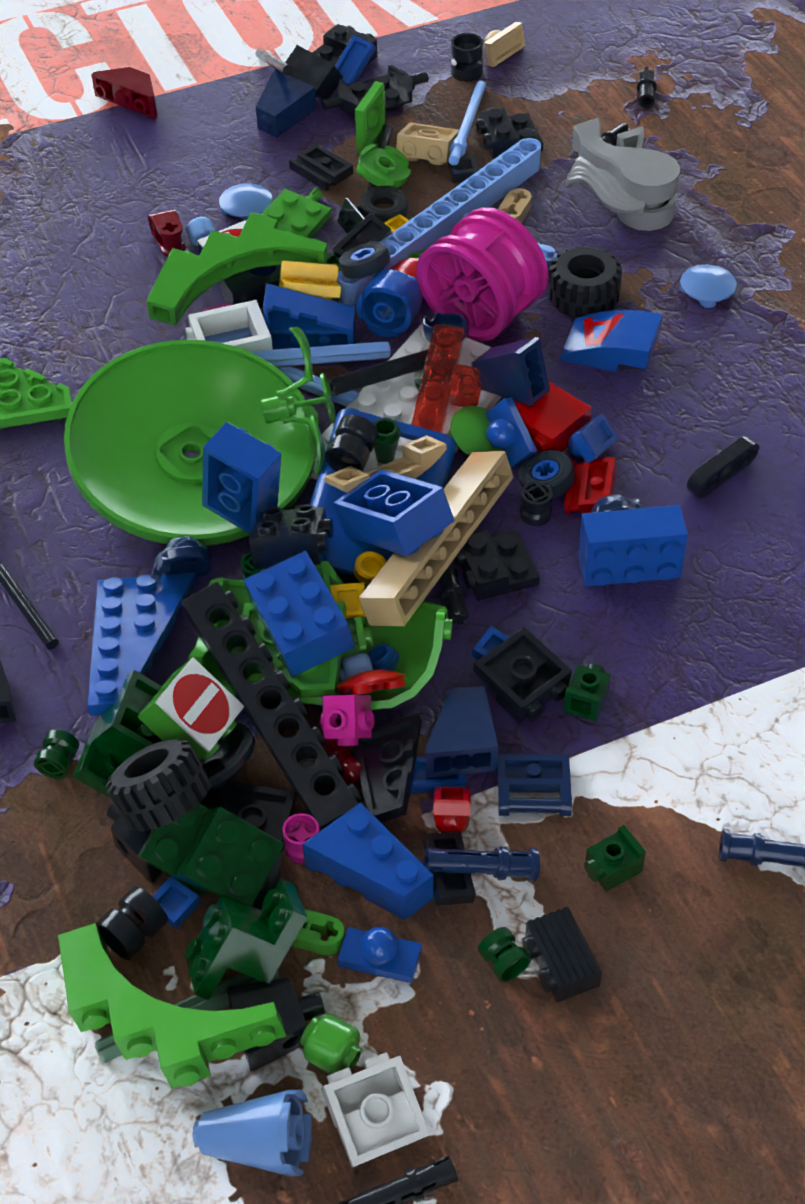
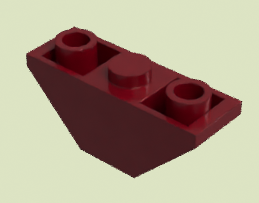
M132 67L96 71L91 74L96 97L154 119L157 117L150 74Z

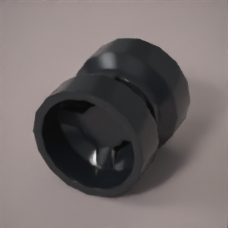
M530 482L523 486L521 490L520 518L528 525L541 526L546 524L551 518L553 492L546 483Z

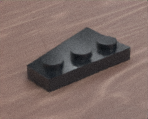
M418 713L373 728L371 730L372 738H358V745L354 746L355 756L362 765L359 776L365 807L381 823L407 815L422 720Z

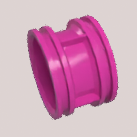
M486 207L471 211L453 227L450 235L441 237L426 249L417 262L416 271L422 295L434 314L436 312L441 314H461L468 321L469 332L466 338L480 342L490 341L497 337L512 323L519 312L526 310L534 301L539 299L547 288L549 278L544 254L528 229L509 214L495 208Z

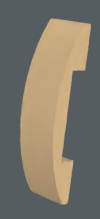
M426 435L402 445V458L367 472H362L349 466L324 476L325 483L348 493L381 469L415 479L428 470L447 450L446 443Z

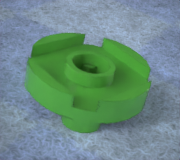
M370 144L363 148L356 168L360 176L376 186L400 188L405 185L411 169L409 170L408 168L409 161L404 154L387 145L385 149L376 148L378 144Z

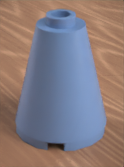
M290 1089L203 1112L200 1119L195 1121L192 1136L194 1145L199 1146L200 1152L206 1156L290 1177L301 1176L305 1171L300 1169L299 1166L301 1162L309 1161L312 1143L311 1114H303L301 1102H308L307 1096L303 1090Z

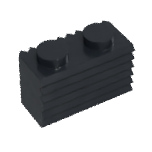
M568 907L526 922L525 937L522 938L523 948L529 954L531 960L535 959L538 963L540 983L546 993L552 992L556 1002L600 986L602 970Z

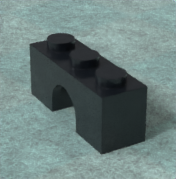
M273 265V273L267 276H256L247 270L222 280L221 288L226 303L231 302L232 305L257 300L259 308H263L266 283L279 287L281 265Z

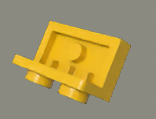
M282 260L279 287L332 301V298H340L341 286L337 283L338 266L336 264Z

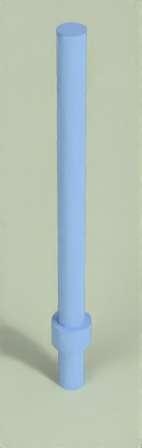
M484 81L477 82L457 138L452 141L449 157L451 165H457L460 158L466 152V141L486 88Z

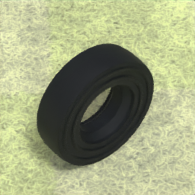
M391 186L373 187L365 191L360 198L359 205L366 217L372 213L382 222H386L399 214L404 217L407 215L408 200L405 193L398 188ZM379 203H389L394 205L393 207L387 209H379L374 207L376 204Z

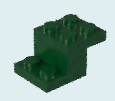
M136 670L127 675L117 702L96 719L73 774L75 779L111 798L107 792L106 784L114 771L133 754L150 745L162 742L137 717L162 688L161 685Z
M199 803L180 819L163 827L153 829L137 857L201 894L213 893L218 897L224 894L252 906L284 843L222 807L208 809Z
M280 879L275 890H269L265 896L262 910L224 894L221 895L216 905L212 904L208 908L203 920V929L198 938L193 937L190 940L185 951L189 977L191 978L196 996L209 1000L227 967L270 984L307 919L294 884Z

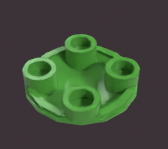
M473 405L462 407L454 413L447 435L451 436L456 441L460 450L469 456L472 452L503 451V449L493 447L487 440L486 432L490 422L486 413L489 410Z

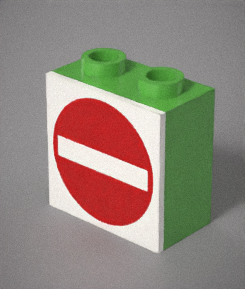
M192 657L172 674L137 717L162 741L171 739L187 740L198 759L203 758L207 761L219 749L220 744L217 741L220 737H226L237 725L234 719L244 708V705Z

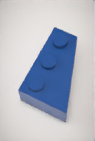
M266 283L263 311L264 320L272 338L273 350L300 348L296 337L289 330L292 327H299L304 331L310 347L355 344L356 323L354 306Z
M361 802L303 843L305 868L313 872L318 870L333 878L335 884L343 888L348 886L364 895V899L404 920L433 899V874Z

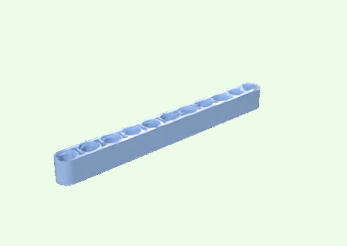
M533 138L520 140L380 241L387 246L390 253V263L384 269L389 270L399 261L408 259V256L413 252L428 249L441 237L450 235L453 227L463 219L465 213L482 207H491L506 196L509 191L515 189L540 170L541 143ZM340 270L337 278V283L341 286L339 302L355 306L359 296L375 274L351 279L346 278Z

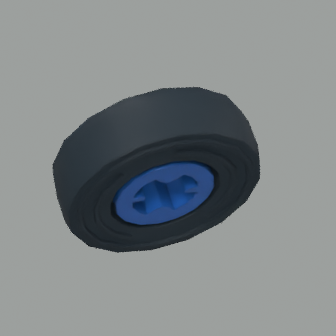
M370 242L356 246L339 258L342 274L346 278L351 279L373 275L390 263L389 250L381 242Z
M549 450L534 454L524 461L519 469V482L522 488L530 482L546 483L552 489V499L567 492L575 481L574 465L569 456L560 451Z

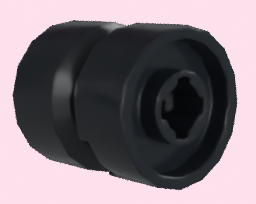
M461 33L454 36L451 40V75L459 81L477 80L483 74V39L474 33Z
M344 416L340 420L335 431V437L331 440L325 453L328 465L335 471L352 466L363 472L370 452H372L378 439L377 427L362 416Z
M135 886L119 900L118 910L110 909L96 922L107 946L125 960H130L145 945V936L153 937L168 922L167 914L161 905L144 889Z

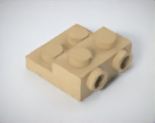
M410 122L397 134L396 149L404 154L408 161L425 159L429 160L430 164L443 165L448 162L452 141L457 138L459 130Z

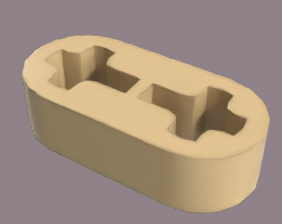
M522 188L509 191L498 210L509 214L522 223L531 208V193Z

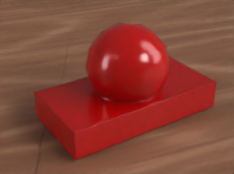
M436 786L434 789L433 815L434 824L439 832L461 831L462 834L468 828L471 815V789L469 787Z

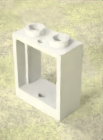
M257 300L188 315L190 327L185 328L187 340H205L204 337L249 327L251 337L224 342L223 344L235 346L249 352L273 350L272 338Z

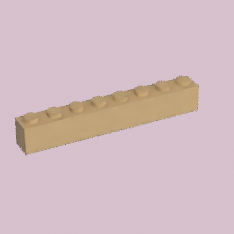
M505 451L472 452L444 488L455 521L444 528L440 535L432 537L422 544L415 553L403 556L394 552L364 590L359 600L370 626L406 625L514 478Z

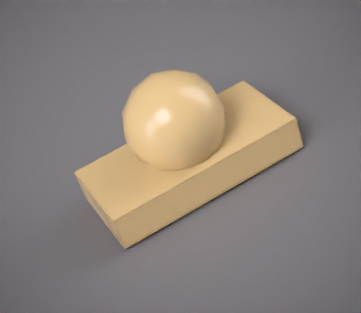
M515 22L502 31L493 30L487 34L484 46L488 66H497L526 46L522 23Z

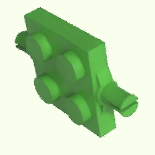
M314 188L306 197L284 189L261 215L277 219L279 230L290 231L300 236L312 238L331 217V208L317 202L322 198V192L319 189L317 191V188Z

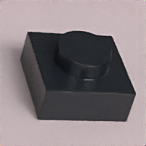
M474 155L461 157L457 165H451L448 159V168L453 183H462L479 171Z

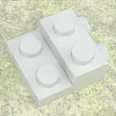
M387 1052L364 1061L367 1067L365 1070L352 1074L348 1067L328 1075L329 1084L321 1088L351 1167H355L430 1135L401 1056L389 1059Z

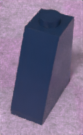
M278 70L273 71L256 105L258 129L278 138L316 109L315 87L290 75H285Z
M533 337L492 347L471 363L478 389L504 398L512 397L513 401L528 406L534 404L550 391L540 338Z
M485 686L449 690L425 748L426 778L497 771L498 743Z

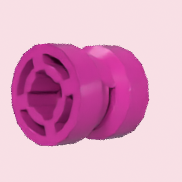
M299 813L290 816L284 822L282 830L285 854L288 859L297 864H305L303 843L320 832L319 824L314 817L309 814Z

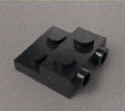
M337 24L323 35V45L312 53L335 66L352 36L355 35L374 44L376 47L367 63L368 65L378 57L377 39L371 33L357 32L351 25Z
M504 108L479 112V119H476V130L478 135H482L484 148L489 150L493 160L517 142L526 138L538 140L541 143V152L543 151L544 142L529 113H517L508 116Z
M487 530L475 532L454 558L455 564L462 566L465 585L468 590H473L477 601L539 585L540 576L517 531L490 537Z
M525 627L475 662L473 669L497 693L496 702L518 723H521L527 717L531 721L537 719L545 710L544 704L551 699L556 702L562 700L565 697L567 686L569 687L572 670Z

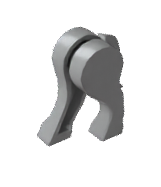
M599 118L575 125L573 127L572 148L579 153V157L565 181L566 188L572 187L577 182L583 183L595 193L599 201L607 209L616 212L620 221L628 227L652 231L669 225L675 214L676 192L680 173V166L676 159L663 152L643 149V126L617 134V144L613 146L601 139V123Z

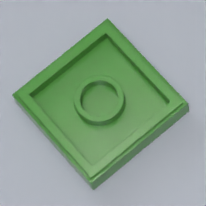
M375 81L355 109L356 150L358 155L361 154L363 148L376 142L385 124L384 83Z

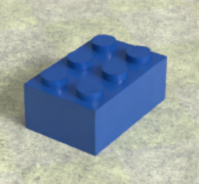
M226 421L203 447L202 506L251 534L260 512L278 506L282 453L277 451L272 445L254 438L246 430L237 428Z
M383 469L333 502L346 536L403 556L418 551L422 544L432 537L440 535L444 528L455 521L443 487Z
M680 505L583 513L581 517L578 561L584 587L681 578L688 532Z
M306 551L243 579L251 603L291 677L355 648L346 619Z

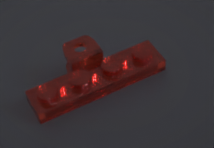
M434 325L411 425L442 433L449 402L450 405L460 407L478 405L482 389L480 382L481 373L475 367L458 364L465 336L464 328Z

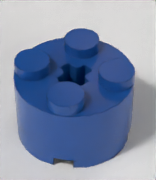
M382 269L370 279L357 300L356 310L359 319L363 318L368 324L367 329L381 337L392 338L398 336L399 333L405 332L421 308L422 295L418 280L397 270Z

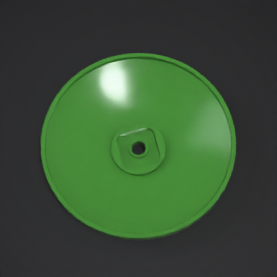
M171 340L154 343L126 352L113 359L94 373L81 387L69 409L64 432L66 461L73 482L82 497L103 518L116 527L146 540L168 544L171 539L189 536L205 546L231 542L251 535L202 506L203 447L226 421L237 428L246 430L254 438L272 445L277 451L282 453L277 507L283 510L291 508L295 504L310 480L315 462L316 439L309 426L304 423L290 422L283 424L282 420L266 424L261 399L277 396V391L284 390L294 384L283 372L249 351L205 340ZM298 388L286 395L287 397L293 396L294 403L305 401ZM309 406L296 408L297 414L291 415L292 417L310 418L312 413ZM190 451L197 452L199 456L187 458L183 454Z

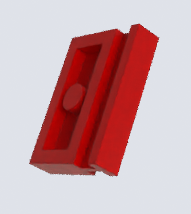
M615 457L598 458L589 463H586L584 460L582 464H576L575 461H571L575 469V481L565 494L564 509L567 515H571L572 511L578 510L580 514L591 513L592 507L599 499L607 495H614L617 472Z

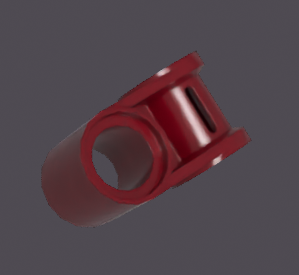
M176 209L148 215L152 236L156 239L164 256L168 257L172 248L186 251L185 243L181 237L183 226Z

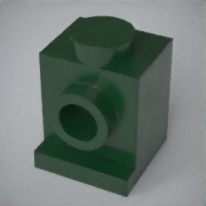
M588 664L586 667L577 665L569 687L567 686L565 691L563 712L597 722L609 692L611 674L606 673L597 664Z
M622 825L613 835L587 848L584 867L588 876L594 882L598 881L607 892L643 872L646 851L626 826Z

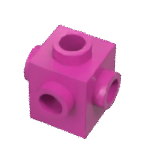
M371 695L323 696V712L320 717V725L323 730L324 739H337V746L358 745V738H372L371 730L374 726V714L371 710Z

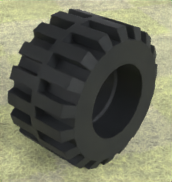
M577 246V248H568L565 252H560L557 254V258H553L550 266L549 300L552 301V305L555 308H559V312L563 314L568 313L570 317L574 318L576 316L581 317L587 314L613 310L617 302H619L622 277L621 263L615 259L612 253H606V250L595 249L592 246Z
M171 739L150 745L126 759L109 777L106 789L130 830H138L140 832L163 827L186 815L207 795L211 784L190 743L183 739Z

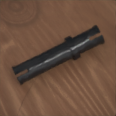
M447 1155L416 1170L413 1167L404 1170V1175L337 1204H404L413 1200L418 1203L425 1200L424 1195L443 1186L458 1182V1176L451 1159Z

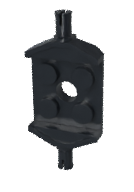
M389 65L388 75L377 76L374 79L355 82L348 86L343 82V79H338V94L335 97L322 99V107L326 111L339 106L341 110L344 109L352 118H355V109L375 81L384 83L385 110L411 103L412 90L415 89V85L428 82V74L424 71L411 75L393 65Z

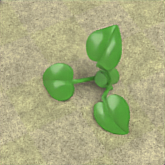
M292 327L289 330L296 337L305 362L304 377L286 389L277 391V396L261 399V405L266 424L283 420V424L293 422L304 423L309 426L317 444V464L314 474L320 473L326 453L314 415L310 416V418L292 417L291 415L297 414L296 408L323 403L328 410L331 423H335L336 410L332 402L331 388L324 373L320 374L323 393L320 398L294 403L293 396H286L307 382L314 380L308 339L301 328Z

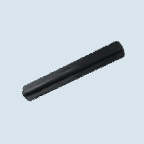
M433 347L330 378L328 382L332 395L337 396L426 369L441 356L437 348Z

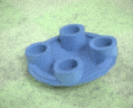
M252 183L232 186L225 190L219 198L220 212L222 214L239 217L243 221H247L250 212L261 215L272 203V195L269 190L261 185Z
M709 264L696 265L687 269L682 274L679 285L682 293L698 300L700 305L706 308H712L716 305V302L734 295L737 287L735 277L728 270Z

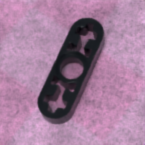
M742 436L697 468L687 482V489L699 498L706 497L750 465L759 452V444L747 436Z

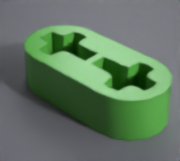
M304 909L307 919L295 938L292 947L321 955H333L339 952L345 937L341 921L330 915ZM328 930L333 931L334 936H330L327 941L321 940V935H325Z

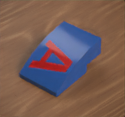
M613 310L578 317L571 328L560 355V360L617 372L620 364L647 369L660 334L662 314L636 310Z

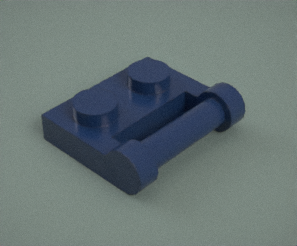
M498 754V816H510V813H560V816L572 815L569 754ZM509 792H559V798H510Z

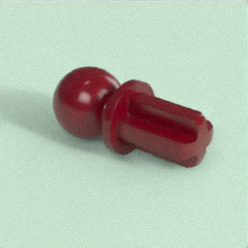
M325 739L326 744L322 747L328 756L334 754L344 770L341 777L346 785L360 783L359 772L362 767L360 760L351 757L352 751L349 747L337 746L336 739Z

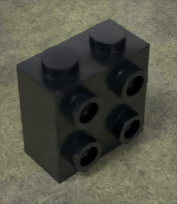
M302 505L292 510L273 507L260 512L249 537L254 570L267 569L304 551L307 552L314 565H320L324 553L329 551V538H333L334 535L333 521L331 518H327L325 507L315 508L314 505Z

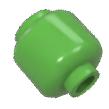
M327 1014L321 1018H313L304 1030L300 1041L301 1045L304 1046V1058L328 1074H333L348 1067L352 1070L358 1063L363 1051L359 1047V1031L332 1014Z

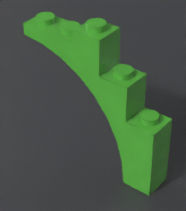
M250 212L239 237L211 230L200 255L172 248L146 300L149 318L177 326L187 308L202 293L216 283L240 272L257 267L281 265L282 260L327 264V243L315 238L300 236L290 231L279 230L277 219Z
M96 923L58 935L68 1011L80 1032L97 1030L111 1023L114 1041L125 1060L141 1058L157 1050L160 1069L172 1089L180 1086H191L198 1082V1080L210 1077V1061L227 1059L235 1053L256 1046H267L274 1040L286 1037L282 1019L274 1002L236 1010L207 1011L182 1008L155 999L133 986L113 966L107 944Z

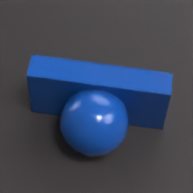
M512 397L504 398L486 413L490 422L486 432L487 440L493 447L503 449L506 452L511 467L519 466L537 452Z
M601 413L571 434L568 441V449L575 458L585 459L586 463H589L617 440V436L605 416Z
M348 927L337 959L338 967L412 984L422 951V943L396 938L393 932L385 927H374L368 931Z

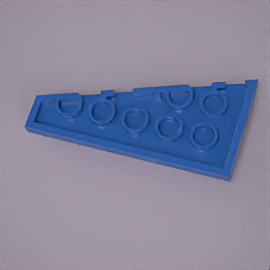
M196 572L162 575L160 581L152 579L151 575L131 578L112 577L106 580H98L88 694L90 716L102 715L117 702L125 679L130 672L136 670L143 675L144 671H149L153 664L152 657L154 653L159 652L176 622V614L179 608L183 607L181 601L188 598L189 590L194 589L197 584Z

